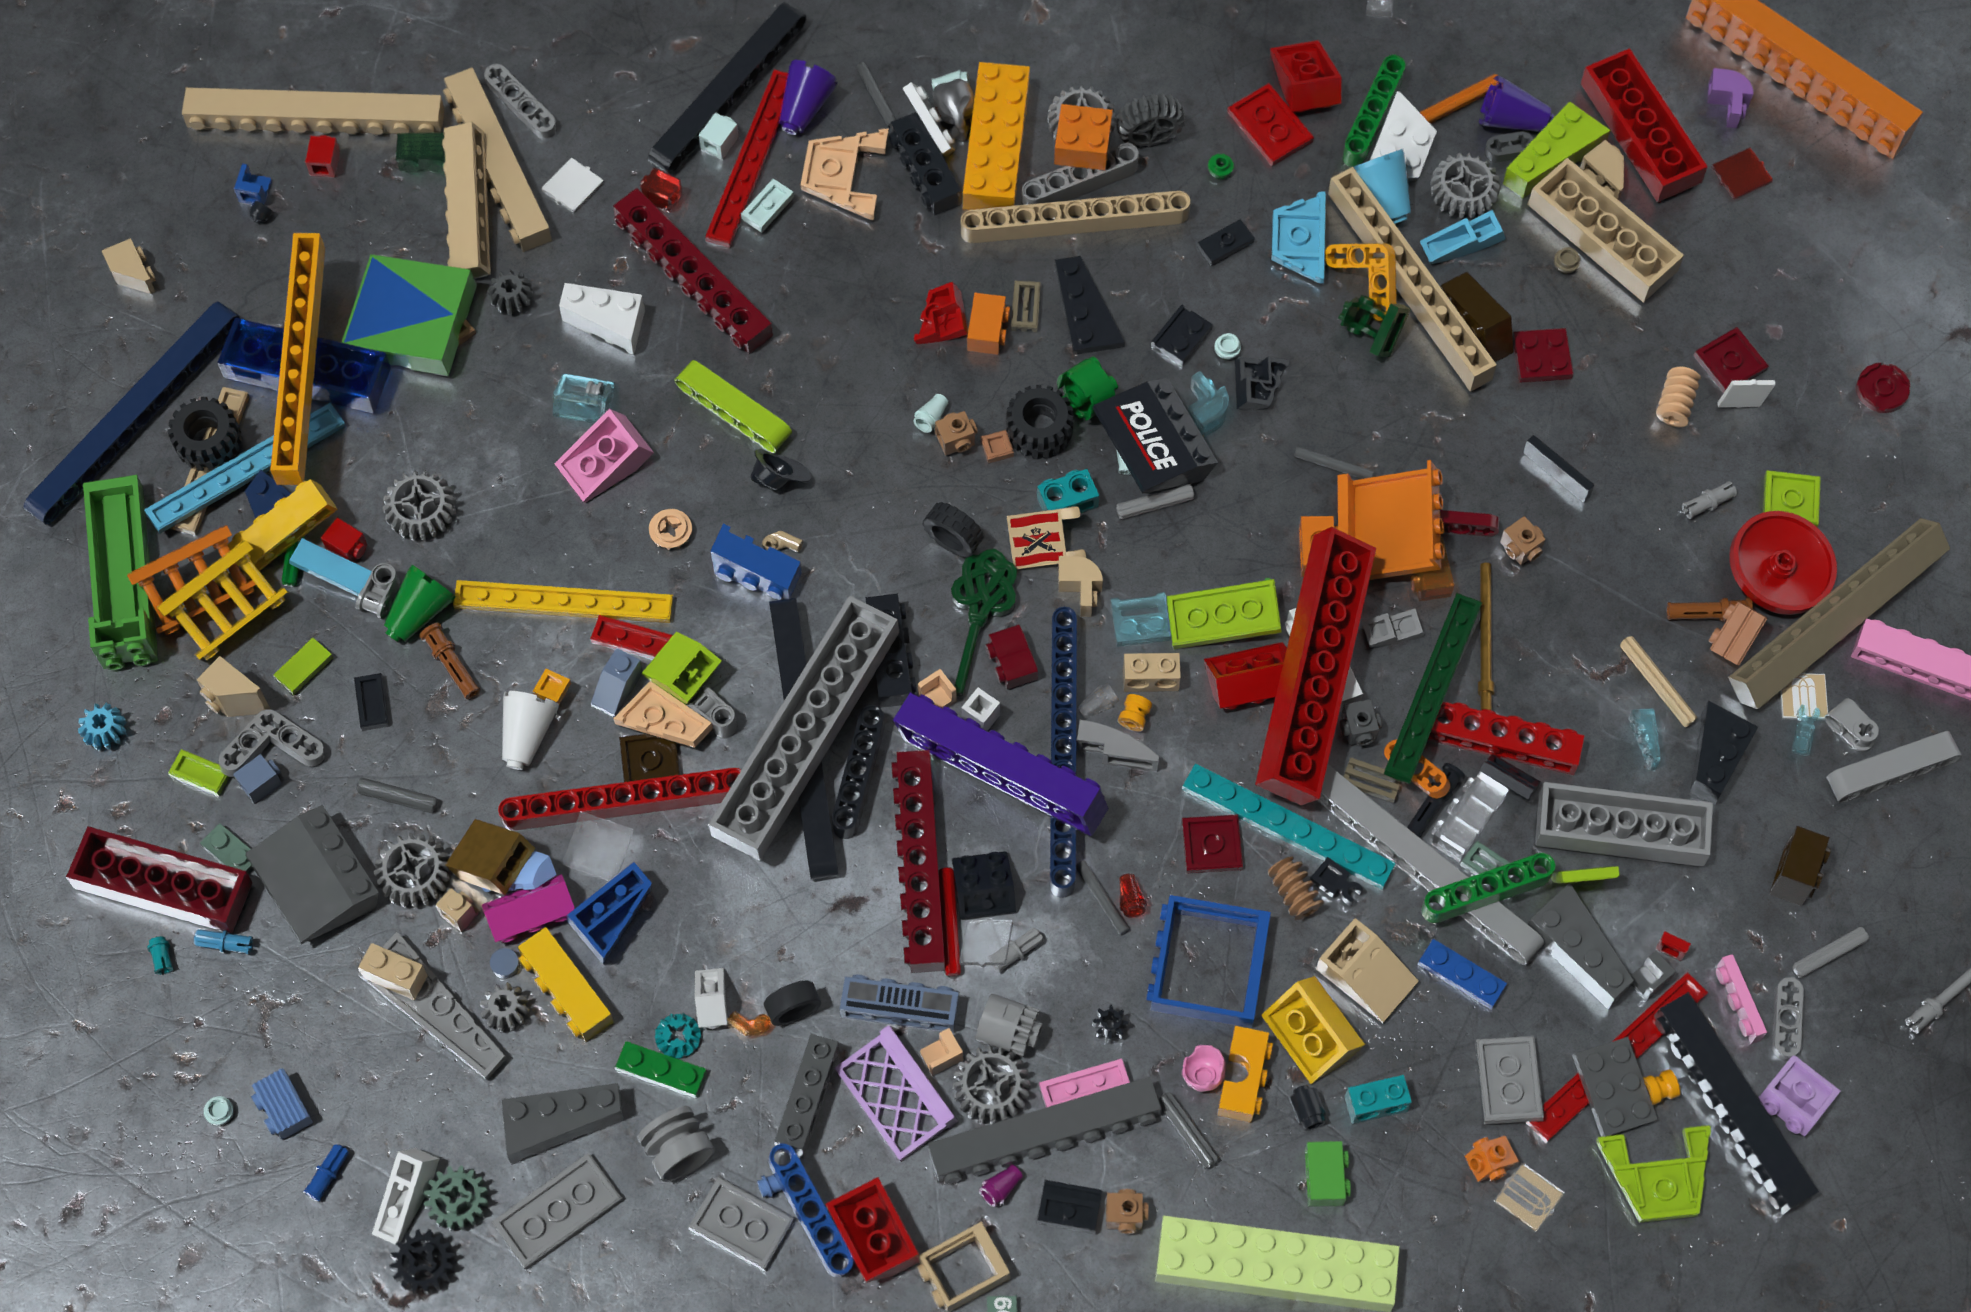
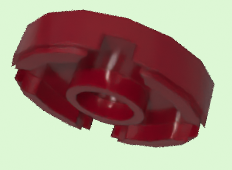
M1874 363L1867 366L1860 373L1856 383L1857 396L1862 404L1870 410L1879 413H1891L1899 410L1908 400L1910 380L1905 372L1895 365Z

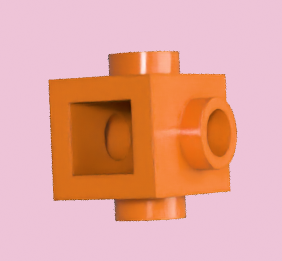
M1506 1136L1492 1140L1484 1137L1473 1143L1474 1149L1465 1155L1469 1167L1478 1182L1490 1178L1491 1182L1499 1180L1507 1175V1170L1519 1162Z

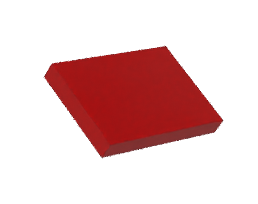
M1269 83L1232 104L1227 109L1228 114L1271 166H1274L1314 141V136Z

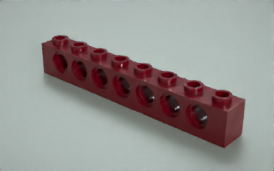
M638 188L613 205L615 214L613 219L621 230L626 229L630 233L633 242L638 247L642 245L647 250L649 258L655 264L659 263L663 267L668 278L672 281L675 279L680 284L683 293L689 298L692 296L697 301L699 309L707 315L709 313L714 318L716 326L722 332L726 331L731 336V340L737 348H743L750 354L773 336L772 323ZM639 220H645L642 223H637ZM655 237H662L658 240L653 239ZM671 254H678L677 256H674V257L669 256V255H671ZM690 270L695 271L694 273H690V274H689V273H686L687 271H690ZM706 287L712 288L708 291L703 290ZM723 304L729 305L728 307H725V308L719 307V306H721V305H723ZM740 321L746 322V323L743 324V325H738V324H736V323H738V322H740Z
M930 750L896 752L897 762H891L892 778L898 779L899 788H893L894 805L900 804V814H895L896 831H902V840H897V856L903 857L904 867H898L899 884L905 883L906 892L900 893L901 910H907V920H902L903 937H909V947H903L904 964H910L911 973L945 971ZM912 778L919 781L915 786H909L905 782ZM913 804L921 807L917 812H911L907 808ZM917 830L922 832L923 835L919 838H912L909 836V833ZM914 857H922L925 860L920 865L910 862ZM917 883L927 886L925 890L920 892L913 890L912 887ZM918 910H925L929 913L925 918L914 916V913ZM922 936L931 940L927 945H919L915 942Z

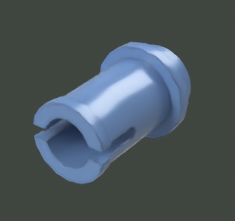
M774 1174L768 1177L763 1175L761 1176L762 1179L757 1181L762 1197L769 1196L771 1198L773 1193L782 1190ZM791 1178L788 1181L789 1187L796 1185L795 1178Z

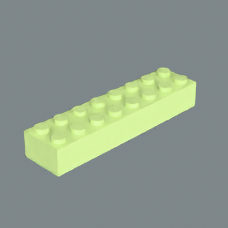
M1163 1216L1155 1282L1391 1312L1395 1303L1399 1246Z

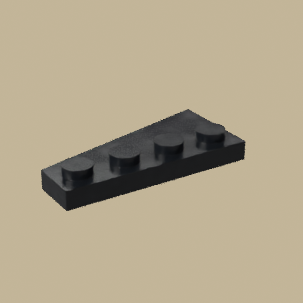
M1081 256L1055 259V269L1073 355L1125 347V341Z

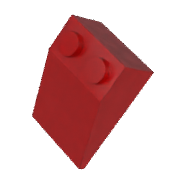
M1319 40L1270 48V54L1284 98L1292 112H1304L1308 109L1328 108L1332 105L1341 104L1342 77Z

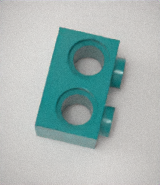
M1088 469L1081 471L1073 470L1064 477L1047 479L1037 486V499L1042 511L1077 506L1081 514L1099 507V493ZM1080 487L1085 489V491L1076 492L1074 489ZM1052 496H1057L1060 498V500L1051 501L1049 498Z
M1404 1075L1348 1087L1344 1097L1352 1124L1408 1112L1412 1103Z

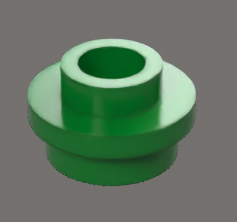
M1216 154L1208 161V170L1217 179H1224L1233 171L1234 163L1225 154Z

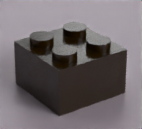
M1796 826L1784 846L1769 895L1802 906L1806 898L1811 899L1815 889L1819 888L1822 881L1823 873L1820 872L1823 864L1827 863L1830 856L1831 848L1827 847L1830 837Z

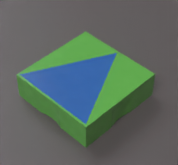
M371 254L341 342L348 360L382 366L396 365L414 371L449 376L459 344L458 336L463 322L468 316L477 287L471 270Z

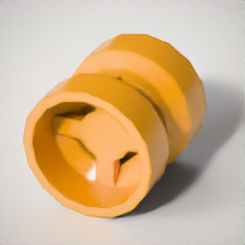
M1128 694L1124 702L1125 709L1120 712L1118 723L1126 729L1137 732L1142 731L1146 724L1145 716L1150 713L1152 703L1143 696Z
M1671 1069L1661 1071L1659 1076L1649 1075L1643 1077L1652 1105L1661 1103L1665 1097L1674 1099L1680 1096L1679 1083Z

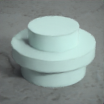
M1226 333L1217 338L1215 352L1219 357L1233 359L1240 353L1241 343L1235 335Z
M222 1096L211 1098L204 1107L206 1120L210 1124L217 1126L227 1123L232 1118L234 1112L232 1103Z

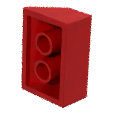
M1280 642L1204 659L1213 697L1219 708L1234 709L1240 704L1249 702L1257 704L1264 702L1268 698L1276 697L1287 650L1285 644Z
M879 1177L826 1203V1207L866 1283L894 1276L919 1263V1254Z

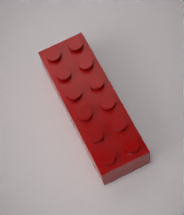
M1630 48L1585 67L1580 83L1657 202L1703 182L1708 168L1707 164Z

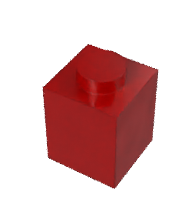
M328 135L310 136L305 160L310 176L335 178L340 156V149L336 138Z
M338 517L321 537L326 550L351 562L360 559L366 551L367 542L363 533Z

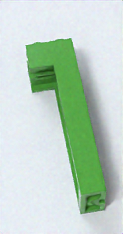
M137 475L83 483L94 617H88L90 648L103 669L119 670L126 666L125 663L134 662L137 666H144L150 664V662L159 661L154 607L143 586L139 587L138 583L132 585L127 576L128 573L150 563L143 485Z

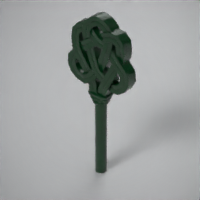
M987 549L979 555L967 557L962 565V576L954 581L951 588L952 601L959 608L969 609L968 623L970 628L954 684L956 696L959 697L963 696L980 628H983L987 623L989 615L1001 617L1010 614L1015 608L1016 594L1013 588L1016 583L1017 569L997 549ZM990 577L989 582L985 584L984 578ZM974 582H976V589L978 592L976 594L973 587ZM962 589L965 590L966 597L960 593ZM982 604L983 606L978 613V606Z

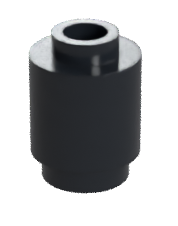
M1309 1085L1295 1088L1289 1100L1299 1125H1303L1304 1130H1312L1325 1124L1324 1116L1326 1112L1317 1089L1310 1088Z

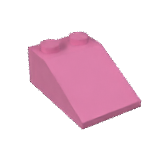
M609 409L555 465L582 501L587 502L635 472L654 452L625 415Z

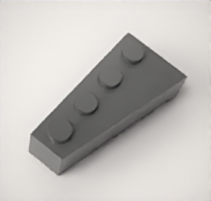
M1569 882L1530 919L1528 925L1543 938V947L1609 1009L1629 990L1634 980Z

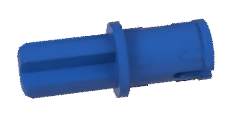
M335 1144L322 1165H317V1172L303 1192L312 1199L320 1201L331 1181L337 1179L336 1173L348 1156L349 1151L345 1147Z

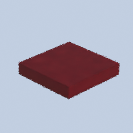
M1738 327L1696 350L1693 355L1723 393L1733 380H1752L1767 371L1769 367Z
M1238 815L1182 818L1186 874L1241 871L1243 869Z

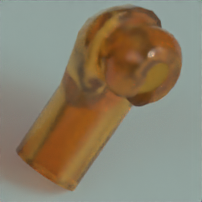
M734 1011L727 1019V1023L746 1037L765 1034L770 1028V1019L765 1014H759L756 1018L747 1020L737 1011Z

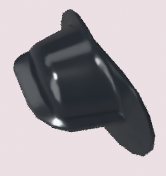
M756 449L754 451L757 461L750 478L753 482L763 487L778 490L790 480L808 482L812 478L810 471L794 459L773 454L763 449Z

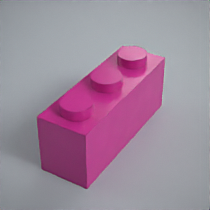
M562 874L551 878L536 889H521L481 904L495 942L501 941L502 943L514 940L518 937L517 934L524 931H538L544 927L545 923L553 920L555 922L564 921L567 919V915L575 909Z

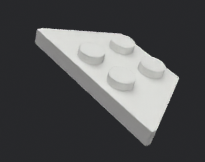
M1398 91L1370 160L1403 149L1407 180L1413 181L1418 180L1437 131Z

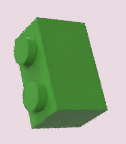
M1342 1141L1307 1142L1305 1147L1308 1207L1343 1206L1346 1197H1350V1180L1344 1177V1168H1348L1349 1165L1348 1151H1343Z

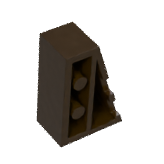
M1468 272L1441 284L1443 292L1494 362L1513 354L1512 316Z

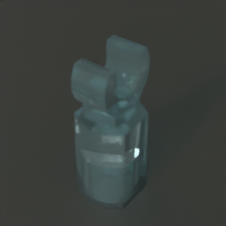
M1802 704L1796 714L1799 723L1796 724L1792 752L1809 755L1811 754L1815 732L1813 723L1818 719L1820 710L1815 708L1812 716L1808 717L1804 713L1805 705Z

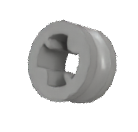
M591 380L588 382L585 392L586 404L594 402L596 406H600L604 394L603 382L594 384V381Z

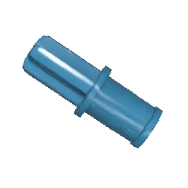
M198 929L194 935V945L219 949L221 953H224L226 950L250 954L252 946H247L253 943L252 936L228 934L227 930L221 933Z

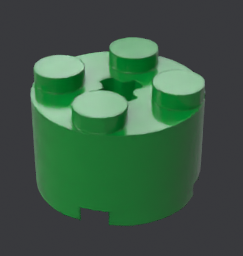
M1096 357L1084 359L1057 378L1058 390L1063 389L1065 394L1063 398L1067 397L1069 399L1070 406L1073 408V415L1079 419L1085 417V421L1096 415L1092 408L1095 404L1115 396V390L1118 389L1116 380L1106 374Z

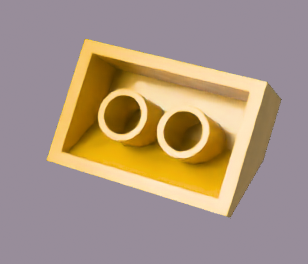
M1315 976L1297 981L1261 1015L1310 1084H1314L1346 1063L1365 1046L1364 1042Z

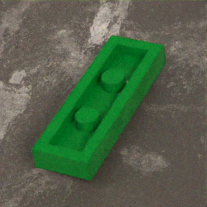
M625 1041L615 1066L616 1071L697 1098L707 1073L705 1068Z

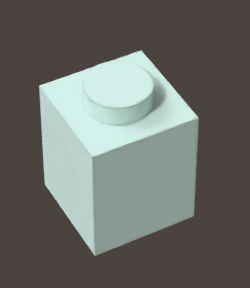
M715 113L699 134L700 148L723 160L739 138L735 121L728 116L723 117Z

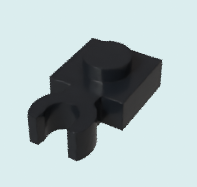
M1329 857L1323 861L1310 878L1314 885L1332 898L1337 892L1340 893L1344 903L1351 906L1354 903V899L1348 895V891L1353 890L1359 895L1363 891V887L1359 883L1347 881L1350 873Z

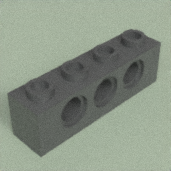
M810 1034L774 1141L775 1146L778 1144H788L795 1150L799 1158L804 1159L840 1052L838 1041Z

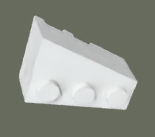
M565 283L559 304L562 320L590 335L593 333L605 339V342L611 345L616 344L626 349L627 353L634 355L645 312L642 295Z

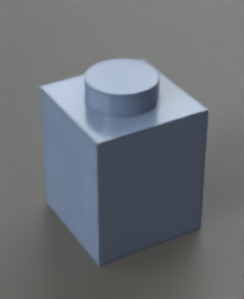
M261 754L233 774L240 787L254 804L282 784L277 776L281 773L279 768L271 759L266 761Z

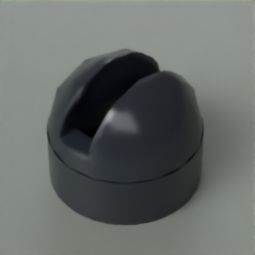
M254 201L249 213L252 220L256 223H264L270 218L273 211L266 205Z

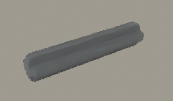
M360 778L356 787L359 794L430 813L436 810L438 803L437 798L434 796L366 778Z
M1170 1092L1163 1094L1158 1099L1161 1109L1205 1169L1215 1165L1218 1161L1217 1155L1176 1098Z

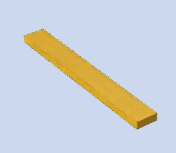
M457 580L454 595L456 597L453 601L454 609L598 618L601 615L616 620L671 623L673 595Z

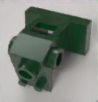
M1361 295L1360 298L1355 297L1350 302L1345 301L1342 313L1338 317L1342 321L1340 325L1347 327L1348 331L1357 335H1361L1362 331L1371 335L1375 340L1370 352L1376 356L1390 357L1411 309L1402 304L1390 303L1386 311L1374 305L1375 300L1365 295ZM1373 313L1383 319L1379 330L1368 325Z

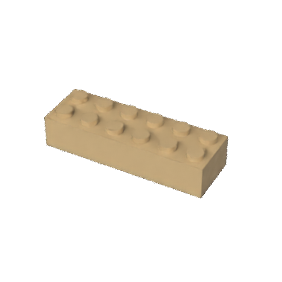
M1566 158L1532 188L1528 205L1643 303L1678 272L1684 255L1570 159Z

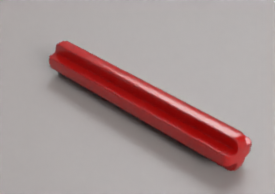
M941 868L938 874L945 973L947 976L952 977L961 974L954 871L952 868Z

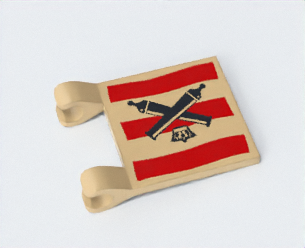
M1079 507L1007 516L1012 560L1016 569L1059 564V556H1080L1086 558L1085 550L1083 549L1066 551L1062 520L1080 517Z

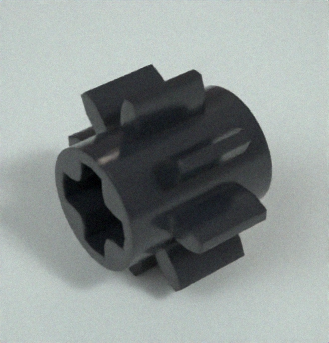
M1112 1005L1105 1011L1099 1008L1097 1015L1100 1019L1092 1020V1026L1099 1027L1096 1037L1104 1036L1107 1038L1108 1043L1116 1036L1122 1039L1123 1032L1120 1028H1128V1021L1121 1020L1124 1016V1010L1117 1012L1113 1010ZM1107 1020H1113L1112 1028L1107 1027Z

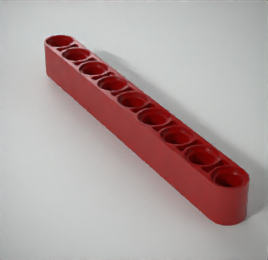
M726 768L509 797L500 803L498 812L504 827L508 830L517 831L722 803L731 788L728 785L736 780L741 769ZM707 784L714 786V788L708 792H704L701 790V788ZM678 788L686 789L683 795L673 794ZM650 792L658 793V796L654 799L645 798ZM624 795L631 797L630 800L625 803H620L617 801L621 796ZM595 799L603 801L599 806H590V803ZM567 803L575 804L571 810L562 809ZM538 807L547 808L542 814L534 813ZM510 811H519L518 815L513 818L506 817Z

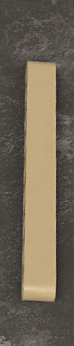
M1169 191L969 210L961 216V236L968 243H982L1182 224L1189 217L1190 197L1183 191ZM1047 218H1052V219H1054V220L1048 221V220H1045V219H1047ZM975 225V226H977V227H975V228H970V227H968V226Z

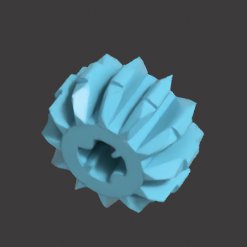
M107 702L102 708H100L99 704L95 703L93 711L85 709L84 713L87 717L78 718L81 726L78 729V733L81 737H84V743L88 746L93 744L94 749L98 751L103 745L106 749L110 750L112 742L120 744L121 740L118 736L126 735V729L123 726L127 723L125 717L121 716L120 709L117 707L112 709L111 705Z

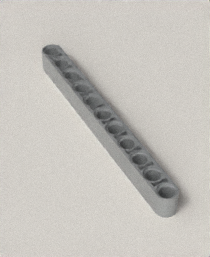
M1327 764L1320 799L1317 801L1390 860L1395 862L1429 891L1469 878ZM1463 893L1455 894L1460 901L1469 900ZM1500 902L1460 915L1514 960L1523 965H1526L1544 945L1543 938L1534 929Z

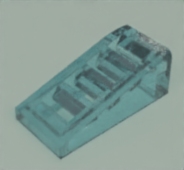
M1634 709L1629 716V724L1649 771H1655L1661 760L1655 710Z

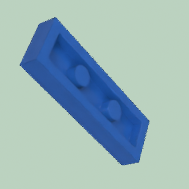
M1435 939L1431 941L1418 962L1420 967L1489 1009L1493 1008L1507 985L1503 980Z

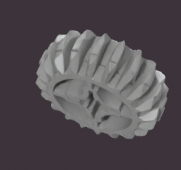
M1082 85L1079 87V90H1075L1071 86L1069 93L1062 90L1060 97L1055 96L1053 104L1049 106L1047 122L1049 124V131L1053 133L1055 140L1061 104L1113 110L1111 133L1115 130L1116 114L1114 104H1110L1109 96L1103 97L1101 90L1095 93L1092 86L1088 90H1084Z
M1459 152L1456 155V159L1449 155L1446 161L1441 160L1438 168L1434 169L1433 178L1430 181L1431 196L1435 197V205L1441 204L1442 212L1450 210V217L1455 213L1459 214L1460 219L1464 215H1468L1472 220L1475 213L1481 216L1484 214V211H1490L1493 204L1497 202L1501 187L1499 184L1500 178L1496 175V167L1489 168V160L1481 162L1480 155L1476 159L1471 158L1470 152L1466 157H1463ZM1458 174L1457 177L1451 178V180L1446 181L1451 176ZM1480 191H1484L1481 195L1473 198V195L1479 194Z
M414 470L411 477L403 473L402 481L394 479L395 487H387L388 495L383 498L385 504L383 512L386 514V522L391 525L394 532L399 531L400 536L403 538L409 534L410 539L413 541L418 535L425 541L426 535L430 533L431 536L436 538V530L438 529L445 532L444 523L451 524V515L456 513L454 506L456 505V499L453 496V489L448 486L447 481L444 478L440 479L436 472L430 476L426 470L422 475H418V472ZM422 491H429V492H432V494H426V493H423ZM419 498L421 499L420 512L418 511ZM402 515H406V517H414L417 520H410L403 517Z
M409 832L407 840H403L398 835V843L394 845L388 841L387 846L389 850H380V855L383 859H376L375 861L378 869L374 870V875L378 878L376 884L378 888H383L381 892L384 897L390 896V901L393 904L400 900L401 906L405 908L409 901H411L412 906L417 908L418 901L422 900L424 905L428 906V897L432 896L438 900L439 896L436 891H445L446 886L443 882L450 881V875L447 873L450 870L445 866L449 859L448 853L443 852L442 844L435 845L436 841L433 837L425 841V836L422 833L418 835L417 839H414L413 834ZM411 853H423L428 855L429 857H425V855L422 857H414L411 855ZM402 857L401 864L394 868L392 872L395 863ZM409 862L412 863L413 868L415 867V874L417 876L416 879L414 878L413 874L410 873L411 868L409 866ZM434 869L431 877L423 884L424 877ZM400 883L401 885H403L406 883H410L414 885L415 888H403L396 884Z
M988 1046L986 1054H983L981 1048L976 1049V1058L968 1053L966 1055L968 1063L961 1061L958 1063V1068L961 1071L954 1072V1079L957 1081L952 1083V1089L959 1091L954 1095L955 1101H962L960 1104L961 1111L970 1108L968 1112L969 1118H973L978 1113L980 1123L985 1121V1116L990 1117L991 1124L996 1122V1116H1000L1001 1121L1006 1120L1007 1112L1015 1117L1017 1115L1015 1107L1023 1109L1025 1102L1022 1099L1029 1098V1091L1026 1088L1030 1087L1031 1082L1028 1079H1024L1028 1076V1069H1020L1023 1061L1019 1059L1012 1062L1015 1054L1010 1052L1005 1057L1002 1047L998 1049V1053H993L992 1046ZM990 1065L1002 1067L1009 1073L1007 1074L1006 1071L1002 1073L995 1072ZM980 1068L982 1078L974 1082V1086L968 1088L969 1078ZM987 1075L990 1081L997 1082L996 1095L993 1089H989V1086L987 1087ZM1015 1082L1014 1092L1006 1101L1002 1102V1090ZM974 1097H986L991 1100L993 1105L983 1104Z

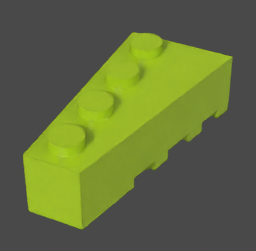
M1569 101L1507 167L1503 185L1521 198H1525L1531 194L1532 188L1566 158L1570 159L1574 164L1578 161L1582 162L1586 154L1604 140H1608L1611 130Z

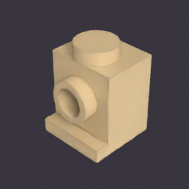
M452 888L436 904L440 916L461 933L480 913V910L473 905V900L462 891L457 893Z

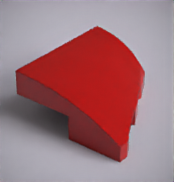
M953 281L929 290L926 298L927 305L920 317L923 323L919 334L914 335L916 344L942 342L967 335L968 330L961 290Z

